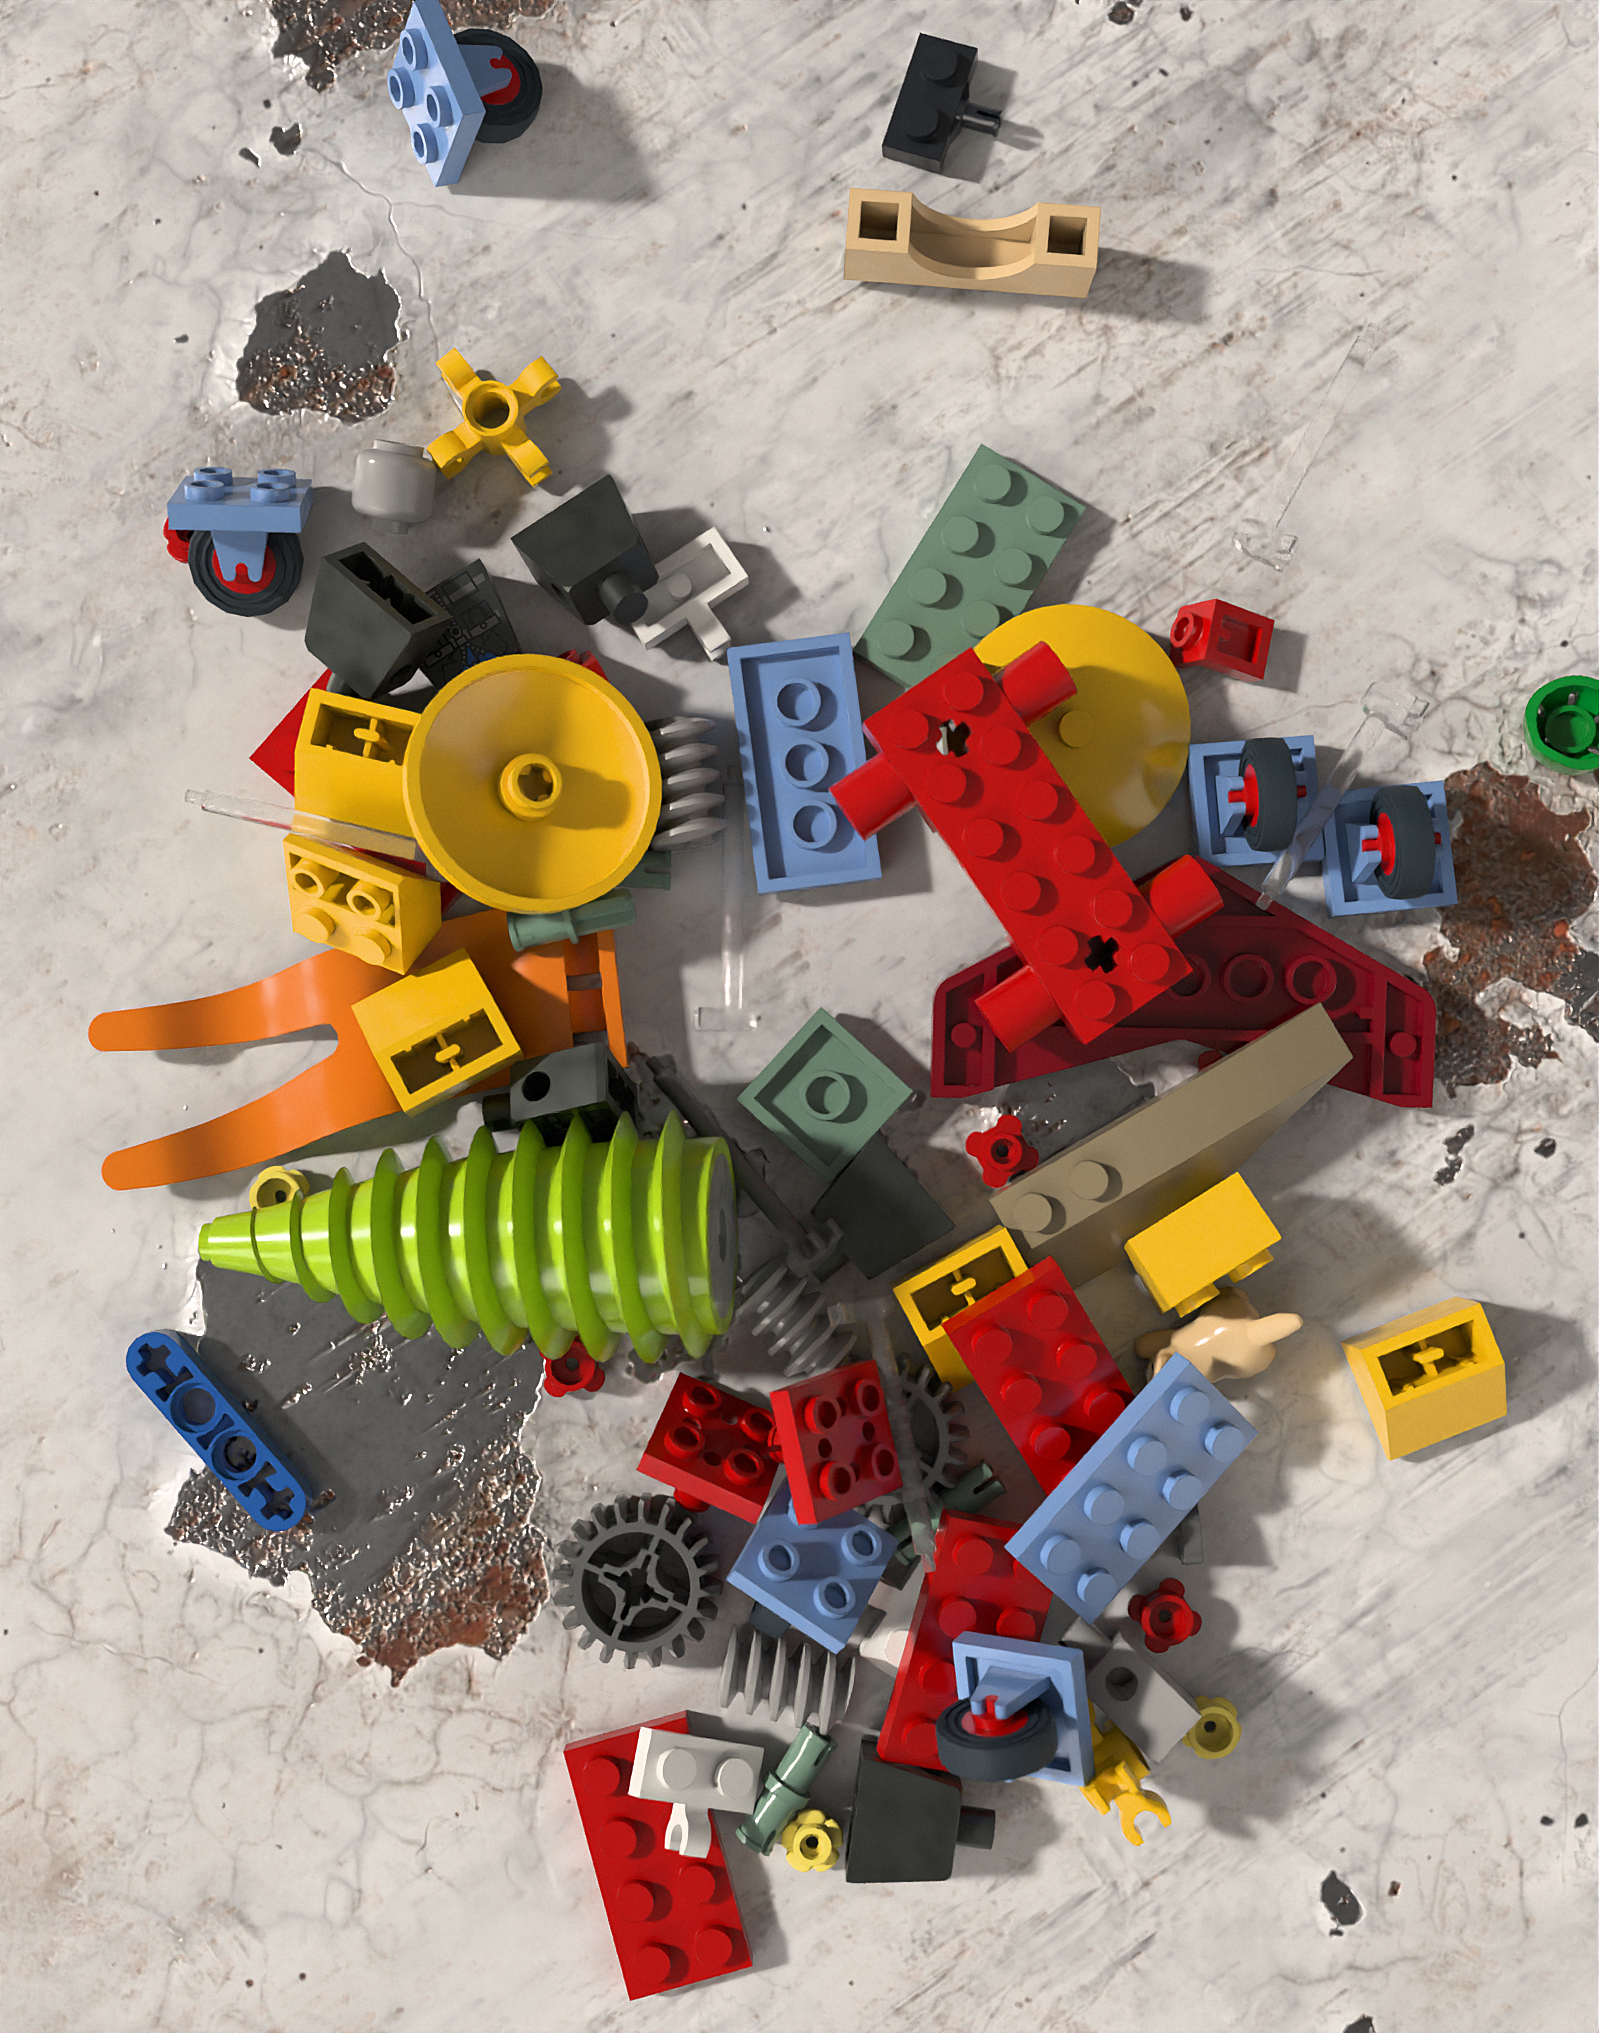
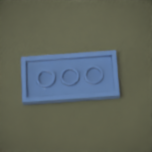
M850 632L726 648L758 896L881 880L882 873L876 834L863 841L828 790L833 784L867 762Z
M1175 1352L1004 1547L1024 1567L1091 1625L1259 1432L1189 1360Z

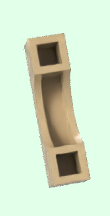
M850 188L843 280L1086 298L1097 269L1101 207L1038 202L1030 209L1009 217L967 219L937 212L920 202L913 192Z

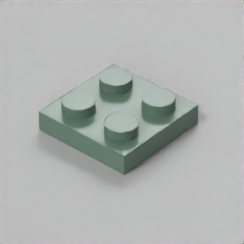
M820 1007L740 1094L737 1100L830 1184L913 1093V1090L828 1012Z

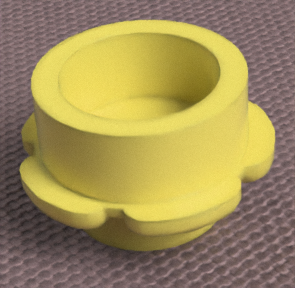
M283 1166L269 1167L259 1174L258 1180L250 1189V1206L252 1209L254 1206L260 1209L281 1203L276 1200V1193L280 1190L286 1193V1200L284 1202L292 1200L298 1189L302 1190L304 1195L307 1196L310 1184L307 1178L298 1170L292 1169L287 1171Z
M1204 1695L1194 1698L1202 1717L1181 1740L1185 1746L1193 1747L1195 1753L1205 1759L1221 1758L1228 1755L1234 1750L1241 1737L1242 1729L1240 1723L1236 1720V1708L1230 1701L1220 1696H1216L1214 1699H1209ZM1207 1721L1215 1722V1729L1208 1732L1204 1729Z
M815 1808L805 1809L797 1813L792 1820H789L781 1833V1845L787 1849L786 1859L788 1863L801 1872H809L810 1869L824 1872L833 1867L839 1859L838 1848L844 1842L843 1831L839 1823L826 1812ZM811 1836L816 1837L819 1841L815 1847H810L806 1843V1840Z

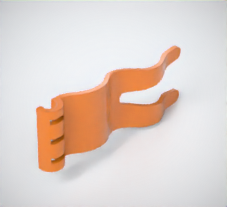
M493 908L442 921L440 930L404 975L380 965L368 964L357 956L334 948L303 960L268 978L232 991L177 1003L101 1013L90 1023L88 1038L95 1049L104 1052L170 1050L237 1044L287 1035L320 1025H331L338 1034V1045L332 1055L265 1096L208 1122L109 1154L102 1164V1178L110 1188L123 1191L214 1176L282 1156L353 1126L403 1111L372 1053L351 1006L463 947L518 1043L524 1056L521 1060L574 1048L572 1034L607 1030L608 1048L623 1068H628L629 1061L614 929L580 936V943L572 944L570 939L525 948L523 951L516 952L512 945L507 925L508 911ZM601 974L602 988L567 991L566 977ZM512 1065L448 1099L509 1086L510 1068Z

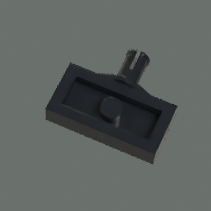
M923 33L919 34L882 143L883 158L941 173L949 146L960 134L962 128L997 137L1002 124L1004 110L970 102L969 87L978 63V48Z

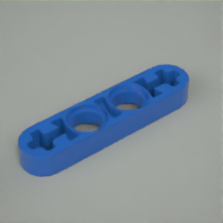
M168 1329L154 1330L136 1338L128 1348L126 1355V1367L132 1380L255 1522L264 1529L278 1532L288 1530L303 1520L311 1510L313 1502L312 1487L308 1480L187 1340L176 1331ZM148 1346L153 1349L167 1346L171 1352L165 1360L168 1368L175 1376L184 1374L189 1369L193 1374V1378L176 1386L173 1392L169 1394L165 1390V1386L174 1383L176 1380L164 1368L153 1372L148 1368L146 1363L152 1358ZM191 1389H204L215 1400L216 1409L209 1422H194L185 1413L184 1400ZM240 1435L247 1437L253 1442L257 1457L250 1469H235L227 1462L224 1449L227 1441L232 1436ZM270 1463L276 1471L265 1479L278 1492L286 1487L293 1491L295 1497L291 1499L289 1506L294 1513L291 1514L286 1509H282L277 1513L273 1512L268 1504L273 1500L274 1495L268 1486L261 1482L252 1490L246 1482L262 1473Z

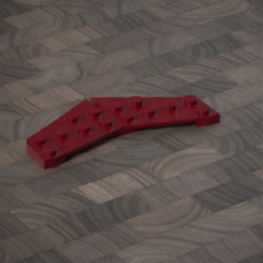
M1178 855L1132 879L1133 883L1138 888L1184 855ZM1191 855L1212 880L1224 903L1223 908L1174 940V943L1194 971L1086 1045L1077 1042L1060 1019L1009 1053L974 1002L975 999L1024 966L1010 944L945 977L936 986L932 996L929 1095L935 1098H965L994 1090L995 1087L1175 1040H1186L1230 1054L1320 1002L1353 1056L1326 1084L1399 1107L1433 1108L1436 1006L1432 996L1424 988L1203 858ZM1093 937L1087 942L1091 953L1084 961L1089 968L1092 965H1101L1102 969H1104L1109 963L1106 955L1111 951V948L1107 941L1105 943H1097Z

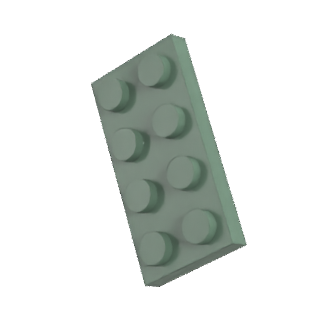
M981 443L852 651L853 657L905 689H911L968 648H974L992 630L1022 614L1082 517L1086 507Z

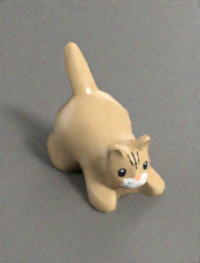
M1222 1287L1217 1289L1220 1294L1200 1306L1201 1313L1194 1321L1175 1328L1147 1332L1135 1341L1134 1351L1139 1358L1150 1359L1145 1371L1148 1383L1175 1352L1189 1360L1212 1384L1223 1378L1248 1379L1271 1365L1277 1351L1273 1342L1285 1338L1300 1329L1303 1325V1317L1298 1313H1276L1262 1318L1259 1311L1250 1304L1247 1292L1237 1287Z

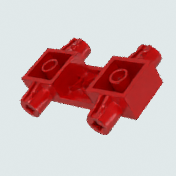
M1039 641L992 675L972 647L965 650L863 721L862 731L878 754L828 788L833 799L863 841H866L915 807L933 834L937 832L1007 933L1008 936L1005 939L1024 966L975 999L974 1002L1009 1053L1060 1019L1077 1042L1084 1045L1091 1042L1194 971L1174 943V940L1224 906L1222 897L1212 880L1198 862L1188 854L1137 888L1034 739L1028 728L1077 695L1076 685L1068 670L1056 653L1044 641ZM950 727L952 732L960 729L966 735L967 739L962 745L965 755L956 757L953 750L947 755H943L938 750L937 745L943 737L940 729ZM1093 937L1097 943H1105L1107 941L1111 948V951L1106 955L1109 963L1104 969H1102L1101 965H1092L1089 968L1084 961L1091 953L1087 942Z

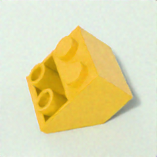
M311 688L295 748L294 822L323 831L420 853L421 847L414 836L404 805L402 770L410 735L421 714Z
M289 833L283 839L293 931L313 942L324 943L357 956L368 964L380 965L404 975L442 927L440 882L331 840Z
M464 947L351 1006L374 1057L403 1111L411 1118L524 1058L518 1043Z
M1236 1172L1128 1240L1124 1248L1160 1315L1175 1308L1180 1317H1183L1220 1294L1213 1284L1216 1280L1228 1274L1235 1284L1274 1260L1268 1248L1282 1239V1237L1240 1174Z
M1000 1224L889 1282L942 1383L949 1381L952 1384L953 1389L950 1394L969 1385L975 1379L941 1324L1028 1270L1007 1229Z
M1455 1296L1340 1341L1385 1455L1390 1461L1507 1415L1505 1363L1480 1302Z

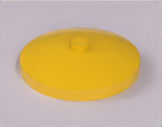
M1078 604L1045 606L1025 612L992 630L973 650L991 675L1039 641L1047 643L1062 661L1076 685L1077 695L1030 726L1028 730L1109 848L1114 847L1138 834L1149 825L1164 809L1179 785L1185 770L1189 754L1188 746L1191 739L1190 711L1184 686L1173 663L1161 646L1139 626L1120 615L1097 607ZM950 727L942 728L944 755H947L951 750H953L956 757L965 755L962 745L967 739L966 735L960 729L952 732Z
M514 654L497 657L465 670L444 686L426 706L410 735L404 756L402 770L404 805L408 821L422 851L442 876L457 889L481 903L503 911L519 914H551L576 908L606 894L625 879L639 863L649 847L660 815L662 800L660 765L653 741L641 717L629 701L608 681L579 664L557 657L538 654Z

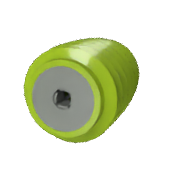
M674 1109L669 1112L661 1136L658 1139L641 1140L630 1114L625 1111L618 1121L612 1141L594 1143L582 1118L579 1115H575L571 1121L564 1144L547 1147L538 1127L529 1119L525 1122L520 1132L516 1149L500 1152L492 1132L485 1125L480 1126L475 1132L468 1156L453 1160L444 1139L439 1134L433 1135L428 1140L420 1166L405 1170L397 1152L393 1148L388 1147L379 1157L374 1177L356 1183L350 1171L346 1167H342L337 1171L331 1189L305 1196L303 1191L298 1189L290 1201L260 1209L254 1206L252 1211L216 1217L212 1223H205L201 1227L198 1247L202 1260L211 1261L217 1268L264 1276L274 1284H281L285 1281L299 1284L315 1302H329L338 1294L348 1313L361 1324H371L386 1312L394 1329L402 1337L410 1340L420 1338L434 1323L437 1332L445 1343L452 1348L463 1349L468 1347L477 1338L482 1329L492 1348L504 1356L512 1355L519 1350L530 1332L537 1348L549 1359L556 1360L569 1350L577 1332H579L589 1355L595 1361L604 1363L612 1358L624 1334L628 1333L639 1358L646 1364H654L662 1356L671 1334L680 1335L683 1345L690 1356L698 1359L706 1353L713 1335L726 1334L732 1319L738 1263V1219L735 1179L726 1140L722 1136L688 1138Z

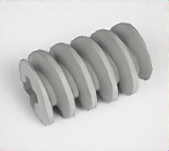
M676 716L644 722L647 730L651 732L649 734L656 749L661 772V805L663 806L660 807L656 828L666 830L652 838L653 850H687L716 844L717 841L712 840V834L727 827L728 820L709 816V809L725 802L724 794L706 791V784L721 778L722 772L719 769L704 767L702 760L719 753L718 745L700 742L699 737L715 729V721L694 716Z
M788 1252L769 1259L736 1286V1293L742 1292L745 1296L735 1313L738 1317L758 1312L761 1316L751 1333L756 1337L773 1331L777 1336L767 1353L772 1357L790 1351L792 1357L783 1373L787 1377L806 1371L808 1374L806 1379L846 1365L854 1356V1354H848L857 1337L852 1330L832 1335L841 1319L840 1315L836 1310L819 1316L816 1315L825 1297L821 1291L804 1296L800 1295L809 1277L806 1275L797 1278L795 1274L787 1277L784 1275L788 1269L785 1262Z
M734 1623L718 1684L721 1707L727 1709L738 1692L744 1693L746 1714L753 1715L761 1701L766 1699L769 1702L770 1721L777 1722L786 1707L792 1706L796 1728L802 1729L811 1713L814 1712L818 1713L820 1734L827 1735L836 1719L842 1720L846 1714L856 1675L857 1656L852 1655L848 1657L841 1670L837 1671L835 1653L826 1649L816 1664H813L811 1646L806 1642H802L791 1658L788 1657L787 1642L783 1636L775 1638L768 1650L763 1651L761 1630L753 1629L742 1645L738 1644L737 1626Z

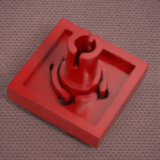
M875 1359L855 1361L769 1392L776 1425L769 1432L767 1446L781 1445L782 1450H774L769 1452L775 1463L785 1465L798 1525L818 1524L903 1487L898 1457Z
M680 1372L636 1471L674 1487L673 1495L675 1501L680 1507L689 1512L703 1513L713 1505L756 1524L765 1506L779 1464L775 1463L770 1457L769 1452L782 1450L781 1445L767 1446L769 1432L776 1425L774 1414L719 1390L709 1383L702 1382Z

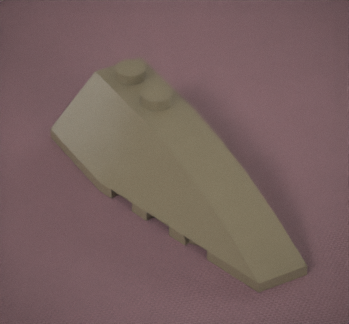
M1319 1002L1038 1164L1031 1171H1026L1007 1182L1003 1187L993 1190L989 1201L1029 1266L1033 1267L1051 1256L1059 1265L1074 1290L1129 1259L1124 1248L1128 1240L1227 1179L1334 1077L1353 1056Z

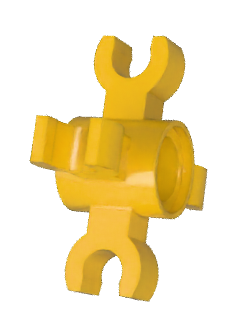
M455 347L436 362L437 367L442 372V378L463 401L462 413L465 420L453 431H449L435 439L426 448L432 457L433 463L447 480L460 473L481 450L496 456L507 455L533 488H536L553 474L552 470L548 467L549 461L526 436V422L524 416L531 410L551 400L562 389L561 385L556 381L558 378L557 373L542 356L529 364L519 375L518 379L509 386L492 380L482 382ZM493 409H503L509 412L508 419L500 427L489 429L480 425L483 416Z
M1087 1696L1095 1775L1085 1787H1078L1090 1804L1101 1815L1111 1811L1110 1803L1114 1800L1120 1809L1119 1818L1125 1837L1138 1847L1144 1841L1140 1829L1134 1823L1135 1817L1143 1811L1153 1812L1166 1828L1172 1824L1168 1807L1160 1795L1141 1787L1140 1780L1149 1775L1151 1769L1140 1749L1111 1719L1104 1723L1105 1729L1102 1731L1095 1722L1096 1714L1093 1701Z

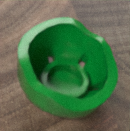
M1582 675L1561 677L1543 685L1529 699L1523 717L1525 741L1534 758L1543 766L1567 776L1586 775L1599 770V754H1594L1588 750V748L1599 751V723L1595 724L1594 718L1599 716V680ZM1570 694L1575 696L1573 705H1568ZM1538 709L1541 710L1545 718H1542L1538 714Z

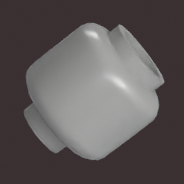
M374 439L373 449L362 450L357 455L352 506L359 513L372 517L371 529L407 535L409 523H423L430 518L437 470L435 464L430 459L423 457L424 447Z

